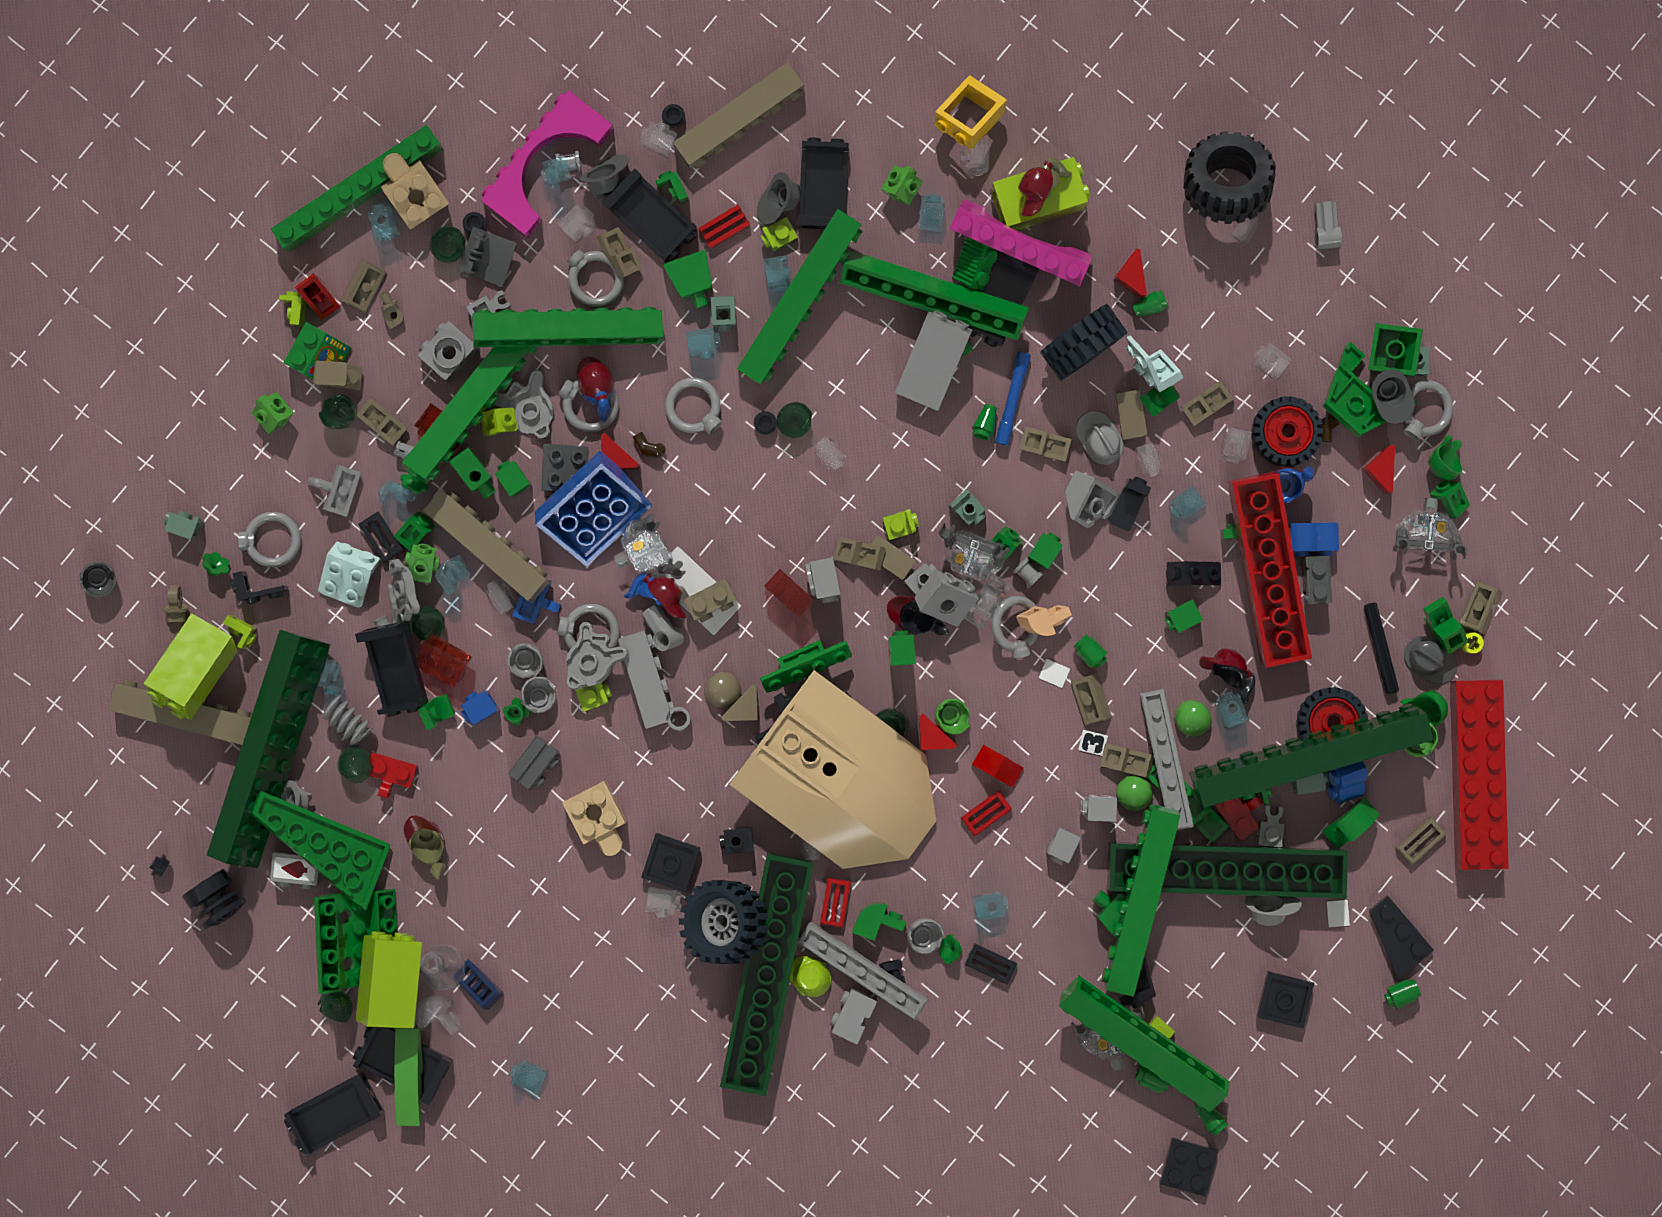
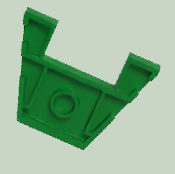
M1349 342L1344 347L1323 407L1358 438L1387 421L1378 412L1372 396V390L1352 373L1366 355L1352 342Z

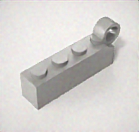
M644 630L619 638L620 647L626 648L629 652L628 658L624 661L645 728L647 729L666 722L674 730L687 728L691 722L689 711L684 707H674L673 701L668 702L666 693L669 692L666 679L661 680L659 670H662L659 656L654 657L652 648L655 647L652 634L647 635V632ZM677 710L683 711L687 716L686 723L680 727L675 726L671 721L672 714Z

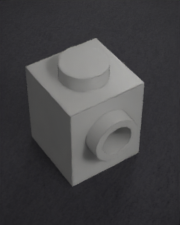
M924 563L904 581L915 596L935 571L936 567L933 564L928 566Z

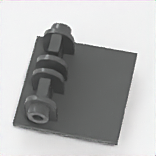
M473 227L459 271L463 272V275L472 278L474 276L503 287L517 243Z
M543 444L541 490L554 492L565 484L588 462V447Z

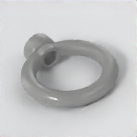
M579 249L567 261L571 266L568 275L569 287L572 294L581 303L591 307H603L614 302L621 294L624 287V277H621L604 252L592 251L584 254ZM590 261L605 262L614 272V287L604 297H590L583 293L579 287L578 273Z
M686 378L677 382L668 392L665 401L666 415L671 424L678 430L686 433H698L705 430L710 435L722 424V421L718 418L720 398L716 389L709 382L700 378ZM685 388H701L710 397V413L700 423L688 424L676 415L674 409L675 399Z
M567 380L558 396L563 398V411L568 422L576 429L587 433L599 432L609 427L615 420L619 410V400L616 391H613L609 399L610 413L606 422L601 420L597 423H585L576 417L572 409V401L580 390L578 381L573 383Z
M1432 380L1419 381L1410 387L1413 397L1422 390H1433L1441 397L1444 411L1440 421L1431 427H1425L1423 423L1415 420L1411 414L1405 421L1407 425L1403 433L1417 441L1420 440L1421 436H1433L1442 432L1450 423L1453 414L1452 398L1443 385Z
M266 512L255 517L248 525L246 532L238 533L239 550L247 551L249 556L262 566L280 567L289 563L297 555L301 545L300 530L289 516L280 512ZM268 521H277L284 524L291 533L292 542L289 550L278 558L265 557L255 548V532L260 525Z
M1011 596L1003 600L995 609L991 622L992 633L996 642L1002 648L1012 652L1013 658L1026 657L1031 655L1030 646L1034 644L1039 635L1029 633L1024 640L1011 642L1002 633L1001 619L1004 612L1011 606L1021 605L1029 610L1036 605L1026 597Z
M585 604L574 609L567 618H560L557 635L564 636L569 649L576 644L573 637L574 624L579 617L587 613L599 614L607 620L610 626L611 639L608 648H615L620 635L619 624L614 614L604 606Z

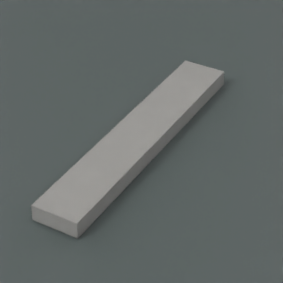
M1164 689L1141 693L1164 805L1166 808L1178 810L1181 816L1177 830L1192 828L1194 826Z
M812 922L807 925L797 942L913 1020L918 1018L929 1000Z

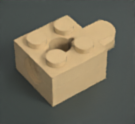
M397 153L389 154L384 158L383 169L390 180L381 185V188L410 230L449 204L420 160L408 166L404 158Z
M607 780L562 802L583 845L596 839L602 853L607 856L616 855L622 849L623 842L616 828L625 824L627 820Z

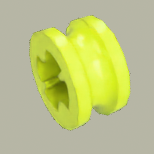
M1467 633V639L1476 638L1475 643L1477 647L1469 649V643L1461 647L1462 650L1469 654L1480 652L1484 645L1482 636L1477 633Z

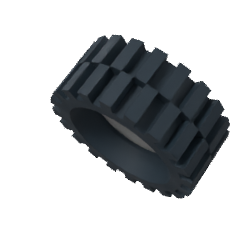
M1105 304L1054 339L1040 353L1058 379L1062 381L1110 348L1128 332L1110 306Z
M725 880L705 881L701 883L702 886L694 887L692 891L695 895L688 894L685 898L688 905L682 906L680 912L685 913L684 918H679V925H684V930L680 931V936L687 938V941L683 944L686 949H693L690 954L693 957H700L699 961L710 964H739L740 961L750 959L749 955H755L758 952L755 946L762 945L765 940L760 937L761 933H767L768 926H763V920H768L767 913L761 912L765 904L763 901L756 900L760 896L757 891H750L752 887L742 884V882Z

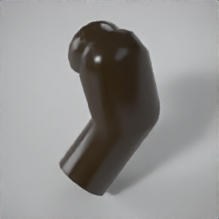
M1330 413L1322 419L1323 434L1321 442H1332V429L1340 424Z
M643 432L632 437L643 456L656 459L666 452V448L662 443H648Z

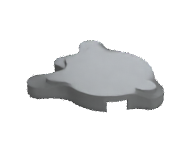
M534 370L530 374L526 387H522L519 382H513L507 393H498L496 395L498 399L494 406L514 408L517 430L525 434L535 435L539 439H545L550 435V424L554 415V407L550 397L543 388V373L540 370Z
M392 559L389 562V576L394 575L393 584L387 585L392 608L391 622L410 621L412 614H418L420 609L416 599L413 576L399 559Z
M583 622L579 627L578 641L571 647L566 657L568 668L567 686L572 690H579L583 687L602 683L610 675L615 664L628 658V650L624 647L608 648L611 640L607 634H596L590 623Z

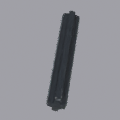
M1376 602L1364 605V610L1385 691L1387 694L1398 692L1399 686L1378 605Z

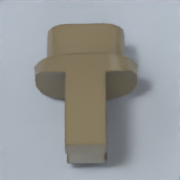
M385 291L380 294L383 301L381 309L387 325L392 329L403 321V312L396 305L398 303L397 299L392 300L389 291ZM392 312L397 313L396 318L391 317Z
M171 585L168 590L169 605L163 608V612L166 613L167 622H185V612L188 611V606L182 603L181 585Z

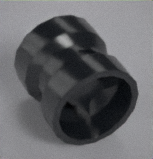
M900 959L879 963L880 968L906 983L905 977L901 973L903 966Z

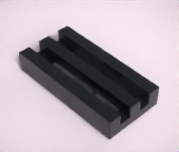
M379 511L358 524L383 563L388 562L391 558L404 551ZM376 518L396 547V550L393 551L374 522ZM368 523L371 525V527L381 540L382 544L388 551V555L385 556V554L377 544L376 540L366 527Z
M974 943L965 965L1008 985L1017 963ZM977 950L1010 965V968L1007 969L975 953ZM973 958L1006 973V977L1004 978L972 963Z

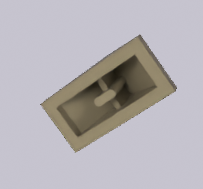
M752 684L721 719L723 721L758 720L757 686Z

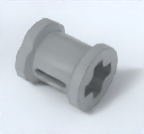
M579 151L562 156L555 154L558 175L572 170L582 172Z
M1026 557L1012 572L1014 574L1017 573L1027 583L1026 586L1030 588L1043 573L1041 571L1038 572L1029 563L1030 559Z

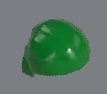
M1450 434L1444 438L1442 444L1428 458L1431 472L1442 480H1453L1462 473V465L1456 454V451L1462 447V443L1460 440L1452 442L1453 439Z
M1433 690L1420 693L1415 698L1402 699L1400 702L1402 705H1416L1425 711L1429 723L1433 726L1444 722L1448 715L1447 701L1440 693Z

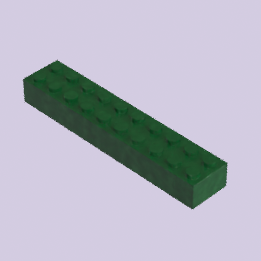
M279 630L206 856L225 864L251 868L259 867L270 830L251 815V811L260 791L281 799L331 644L308 636Z
M1406 704L1400 706L1398 711L1391 713L1389 710L1382 711L1371 719H1367V717L1358 718L1353 721L1354 724L1347 726L1338 724L1332 726L1330 731L1324 733L1322 731L1311 732L1307 738L1300 740L1298 737L1290 738L1285 741V744L1280 746L1271 744L1262 748L1263 751L1256 753L1253 751L1243 752L1236 759L1223 758L1218 760L1217 764L1209 767L1208 764L1196 766L1194 771L1189 772L1196 799L1205 808L1432 741L1434 738L1427 713L1416 705Z
M1108 842L1107 889L1109 891H1124L1126 880L1131 878L1133 872L1130 869L1133 855L1137 856L1139 847L1136 846V843ZM1173 844L1161 893L1347 899L1348 851L1343 849Z
M767 852L759 890L760 896L757 901H763L765 904L761 912L767 913L768 920H763V926H768L767 933H761L760 936L765 939L763 944L755 946L758 952L755 955H749L750 959L745 961L720 1083L721 1088L761 1096L767 1095L813 861Z

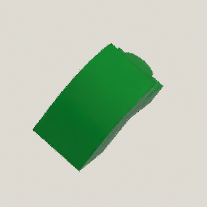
M1443 596L1423 608L1426 616L1424 621L1428 629L1448 655L1469 643L1464 628L1453 617L1448 601Z
M1364 796L1349 806L1341 817L1327 825L1322 832L1338 849L1347 842L1354 841L1374 823L1379 813Z
M874 902L868 904L859 912L852 933L875 941L881 923L903 931L906 920H903V915L890 910L889 914L885 913L887 903Z

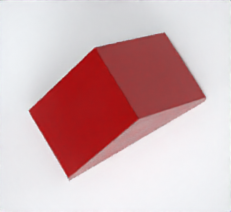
M1135 249L1116 274L1114 280L1139 299L1146 297L1147 292L1140 249Z
M314 273L295 286V289L321 320L340 308V305L328 288Z
M605 433L601 435L602 452L616 463L621 470H634L640 467Z
M1395 445L1385 447L1362 468L1384 494L1393 492Z
M923 713L919 716L920 750L955 749L957 744Z
M984 744L972 763L973 766L1012 788L1024 769L1021 765Z

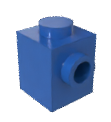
M488 690L480 694L476 691L464 698L466 702L461 705L464 709L461 711L463 718L467 723L471 722L472 725H476L500 711Z

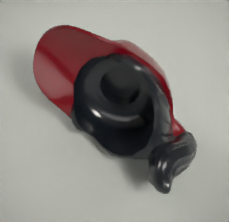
M897 596L887 603L889 618L902 630L908 631L911 634H923L931 630L937 635L949 634V630L942 621H938L935 617L920 611L914 597Z
M1227 648L1220 649L1214 657L1202 656L1199 660V665L1203 669L1212 670L1214 675L1220 676L1228 685L1239 688L1242 702L1248 704L1256 679L1254 674L1247 669L1244 657L1236 650Z

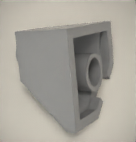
M1076 470L1065 490L1070 518L1085 528L1093 526L1094 522L1100 518L1106 519L1110 517L1120 496L1118 492L1095 477Z

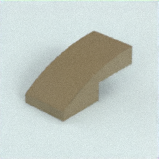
M619 227L596 237L606 257L621 277L642 269L634 248L627 247Z
M1220 380L1181 406L1193 426H1195L1234 400L1222 380Z
M371 397L356 414L358 418L392 446L407 430L403 423Z
M1025 427L1019 449L1067 463L1073 440Z
M877 535L871 544L886 548L881 567H884L903 581L916 561Z
M839 537L833 560L880 571L886 548Z
M1105 743L1100 766L1149 778L1154 755Z

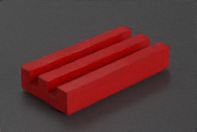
M736 205L698 229L709 248L712 249L749 227L750 223L740 206ZM736 212L738 213L736 217L732 218L731 220L727 221L726 223L722 224L716 229L710 231L709 233L705 232L709 228L725 220L726 218L730 217ZM742 220V224L711 242V237Z
M997 790L960 818L975 837L1012 810V808L1000 791ZM997 797L1000 799L971 822L968 821L969 817ZM1002 804L1005 806L1003 810L976 830L973 826Z
M827 878L820 924L843 928L851 881ZM831 883L836 884L831 917L830 921L826 920ZM845 885L840 920L835 922L840 886Z

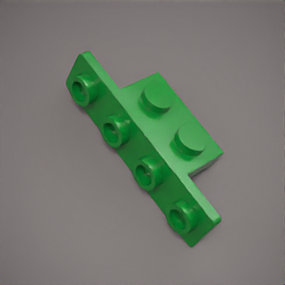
M819 640L777 658L781 669L762 676L760 681L766 693L777 691L788 684L802 680L804 677L811 675L813 671L821 672L825 668L844 662L852 657V653L847 641L824 650Z

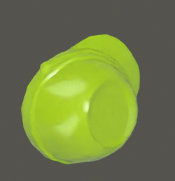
M799 956L794 959L790 982L801 995L819 997L825 994L831 985L832 978L826 963L808 956Z

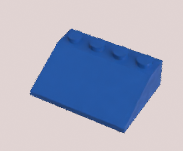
M599 451L535 511V525L587 567L652 507V504L620 467L602 451Z

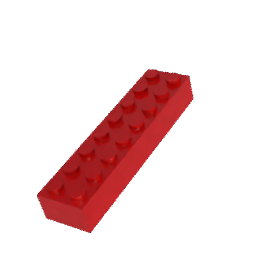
M1268 472L1227 481L1260 663L1268 668L1311 659L1312 653L1279 473Z
M1503 680L1450 681L1455 868L1460 870L1509 869Z

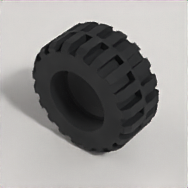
M1227 131L1220 132L1218 136L1216 134L1207 136L1206 141L1202 139L1196 144V147L1192 148L1186 161L1183 181L1186 200L1190 201V206L1193 210H1199V215L1204 218L1208 216L1211 218V221L1216 223L1218 221H1224V224H1232V221L1242 223L1245 222L1246 218H1249V220L1257 216L1258 212L1260 213L1266 208L1267 203L1270 202L1272 197L1276 165L1268 149L1264 150L1265 145L1260 141L1255 142L1254 137L1250 135L1242 136L1240 132L1228 134ZM1219 169H1234L1243 173L1250 181L1239 187H1225L1213 181L1209 175Z

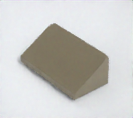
M361 260L341 301L366 313L386 271L368 261Z
M1141 390L1116 394L1122 440L1147 436L1143 403L1140 400L1142 396Z
M1476 582L1460 621L1461 626L1486 635L1502 596V591L1498 588Z
M1098 673L1071 681L1085 726L1112 717Z

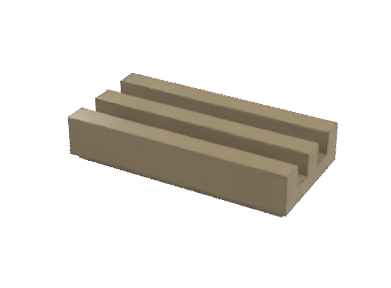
M1429 816L1395 848L1406 858L1410 865H1413L1447 833ZM1430 824H1432V827L1426 833H1424L1406 851L1404 850V847H1406L1424 829H1426ZM1436 830L1439 832L1413 857L1409 855Z

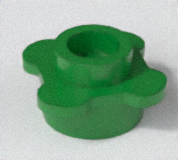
M519 698L512 699L511 704L503 708V714L515 726L520 725L521 720L530 715V711L521 704Z

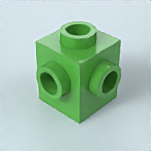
M894 165L881 190L893 200L909 206L923 181L916 176L917 172L908 166L901 168Z
M277 392L269 396L264 394L255 402L256 407L251 412L256 421L261 424L268 434L285 426L294 414Z
M413 544L411 553H406L405 566L409 567L414 581L431 583L433 571H438L440 557H435L436 548L427 544Z

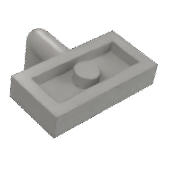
M336 465L331 482L309 477L307 483L309 486L328 491L323 506L324 510L347 517L361 472Z

